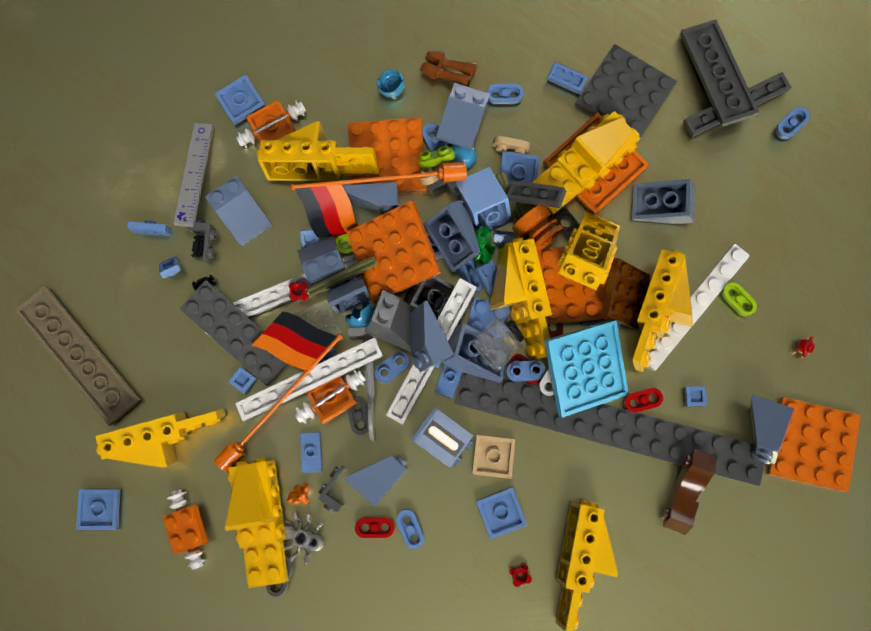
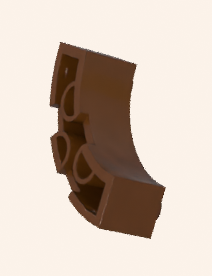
M696 449L690 455L685 456L683 468L676 480L668 505L662 512V518H664L663 527L686 535L693 528L699 502L696 500L699 498L701 490L705 491L711 478L715 475L717 457Z

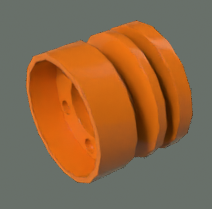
M540 205L526 213L512 227L519 238L528 235L529 238L527 240L534 239L537 251L548 247L564 230L561 225L553 228L558 222L556 219L549 222L546 221L550 217L551 212L546 206Z

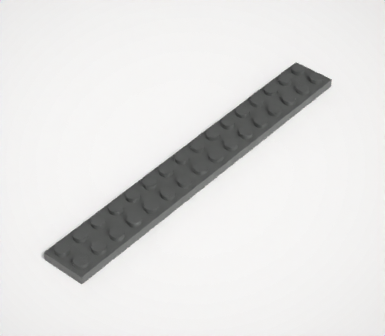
M467 373L462 374L455 400L456 405L682 466L685 456L690 455L696 449L717 457L715 475L755 486H760L765 463L755 457L754 445L752 443L641 413H632L626 409L607 404H600L562 418L558 416L555 395L546 396L542 394L539 386L525 382H513L506 377H503L502 382L499 383Z

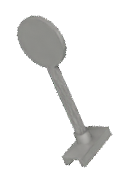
M366 327L348 328L350 340L363 339L364 343L375 336L364 332ZM373 361L365 364L366 391L369 400L368 427L371 441L375 440L376 434L373 403L375 395Z

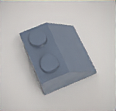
M333 236L297 250L301 265L311 285L346 269Z

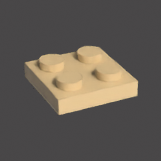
M476 435L472 474L512 479L516 439Z

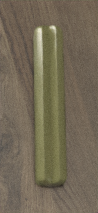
M502 171L497 173L495 177L507 195L510 184L505 172ZM509 201L511 215L516 223L523 215L518 203Z

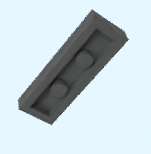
M512 180L507 197L509 201L561 208L566 190L564 187Z

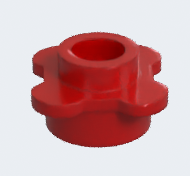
M306 282L290 283V300H307L308 294L306 289L308 284Z
M813 336L809 339L803 337L798 345V352L803 353V358L808 353L812 354L816 344L813 343Z
M522 564L517 568L512 567L509 571L510 575L513 576V585L515 587H520V585L526 583L529 584L532 581V577L528 573L529 567L526 564Z

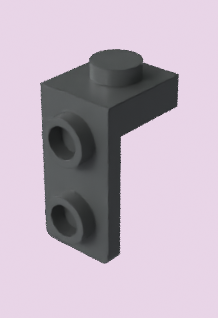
M438 179L435 183L426 185L430 196L447 188L453 202L460 200L463 206L465 205L461 195L457 196L455 192L457 188L454 182L442 183L441 179Z
M195 220L194 227H187V230L192 234H205L203 261L211 264L212 259L215 257L213 241L216 240L217 231L210 223H205L203 220Z
M343 465L339 468L336 466L330 474L332 479L328 485L324 483L318 492L321 494L318 499L325 504L323 507L332 513L334 511L338 513L344 506L343 503L328 494L346 468Z

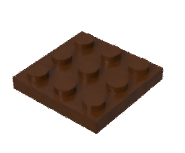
M614 258L609 271L601 315L608 319L616 320L618 323L633 330H639L637 320L650 284V274L619 258Z

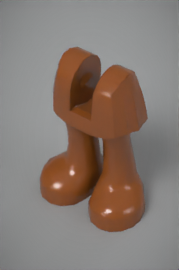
M428 51L425 59L429 63H423L420 71L434 80L442 78L469 87L470 79H473L476 73L477 63L473 61L460 62L445 58V52ZM443 67H447V68H451V69L457 70V71H459V72H462L463 74H459V73H455V72H452V71L445 70V69H443Z

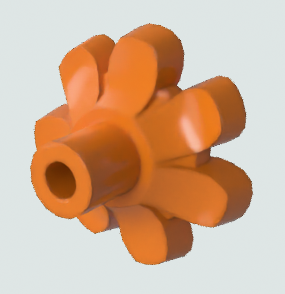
M303 483L301 487L297 484L293 488L295 491L288 494L286 501L294 505L299 502L306 505L309 502V499L306 497L309 487L307 483Z

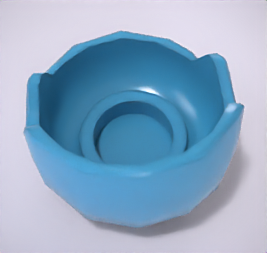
M396 70L383 72L377 80L378 91L387 98L399 96L405 87L403 75Z
M454 144L451 146L454 150L455 158L449 163L464 161L466 169H471L477 160L475 148L472 147V150Z
M363 302L362 309L354 307L352 314L345 316L347 324L353 328L366 326L373 310L371 303Z

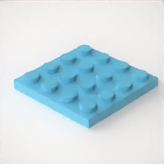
M608 320L544 340L558 416L563 418L629 395L616 320Z

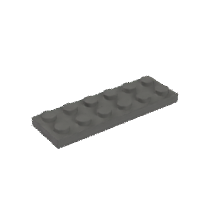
M717 20L681 30V38L721 126L724 127L758 116V107Z
M207 280L181 306L180 310L266 386L287 365V363L266 350L251 346L264 330Z

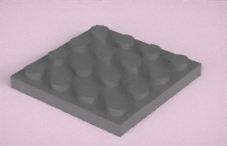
M614 44L577 99L575 105L592 116L598 112L603 117L605 114L608 113L610 115L615 111L625 118L626 123L630 128H634L641 138L677 81Z

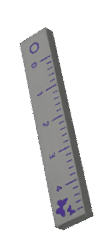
M194 123L173 222L175 226L194 227L214 130L213 124Z

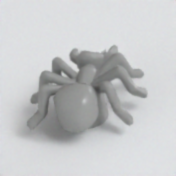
M293 512V517L298 522V530L296 531L293 522L285 520L291 527L284 525L286 535L284 541L293 538L291 544L284 546V551L291 549L294 545L297 546V551L289 559L292 562L300 554L301 547H304L306 552L304 562L308 564V557L311 555L310 551H319L324 546L322 536L314 534L320 530L323 523L320 522L316 525L315 529L307 531L312 523L310 514L307 513V524L302 530V520L297 516L296 512Z

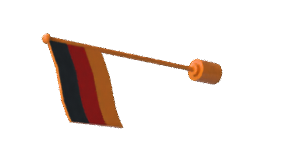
M464 161L441 163L440 168H437V172L297 185L292 183L290 188L297 192L302 201L314 234L318 238L347 234V231L358 226L350 199L342 184L438 176L442 183L465 181L467 169Z
M282 311L251 345L266 350L283 362L305 370V372L240 443L229 442L218 454L214 462L221 470L229 473V468L234 467L236 462L240 461L245 455L243 452L244 443L340 339H343L342 334L333 335L325 332L299 316Z

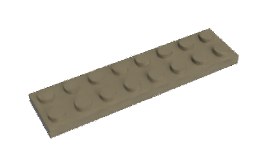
M43 286L14 310L108 426H112L141 401L48 287Z

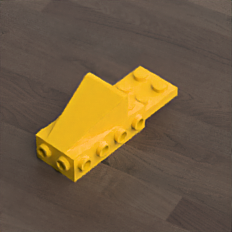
M615 111L610 115L608 113L599 120L600 124L596 127L594 125L591 126L585 134L578 136L571 144L572 147L568 151L564 149L557 156V162L532 183L564 187L566 194L561 208L585 189H591L599 177H605L613 165H619L627 153L631 154L638 148L639 134L634 128H630L621 114H617ZM547 207L552 215H554L561 209Z
M316 121L277 140H261L260 148L257 149L258 162L267 180L341 181L342 175H379V166L374 148L338 147L336 141L326 140L320 121Z
M586 211L578 230L574 228L558 265L561 268L558 274L594 290H597L599 284L604 285L618 248L615 244L621 226Z
M516 238L511 240L510 243L504 244V248L498 250L499 263L489 308L490 310L511 306V317L515 325H523L522 333L527 342V354L532 361L547 357L544 340L550 339L545 317L551 316L552 312L534 239L523 241V238Z
M661 250L637 320L641 336L632 359L635 370L643 372L644 368L649 366L651 356H649L650 350L654 349L657 343V338L655 337L663 339L664 333L668 334L671 322L689 327L693 325L686 258L680 251Z
M220 409L188 419L184 411L95 436L97 441L96 451L101 456V460L106 458L164 468L178 462L174 443L185 440V436L191 434V430L202 427V423L205 426L221 422V417L226 416L225 410Z
M265 457L253 459L254 463L248 464V461L236 462V466L230 467L228 473L232 492L225 531L237 529L236 540L239 543V548H243L248 588L289 581L283 545L286 535L275 460L266 461Z
M581 500V503L570 502L556 582L563 586L556 624L564 631H574L578 627L579 616L577 613L578 608L581 607L583 602L581 592L590 593V588H593L595 581L593 572L614 577L618 576L604 519L605 510L598 508L599 504L586 500Z

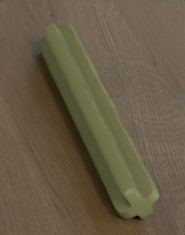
M371 256L309 286L307 290L311 296H314L375 267L377 260L374 256Z

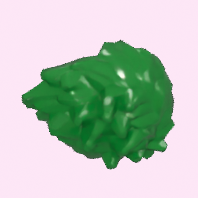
M480 226L474 230L480 249V254L474 257V259L489 264L491 256L495 252V247L491 245V231L488 230L487 226Z

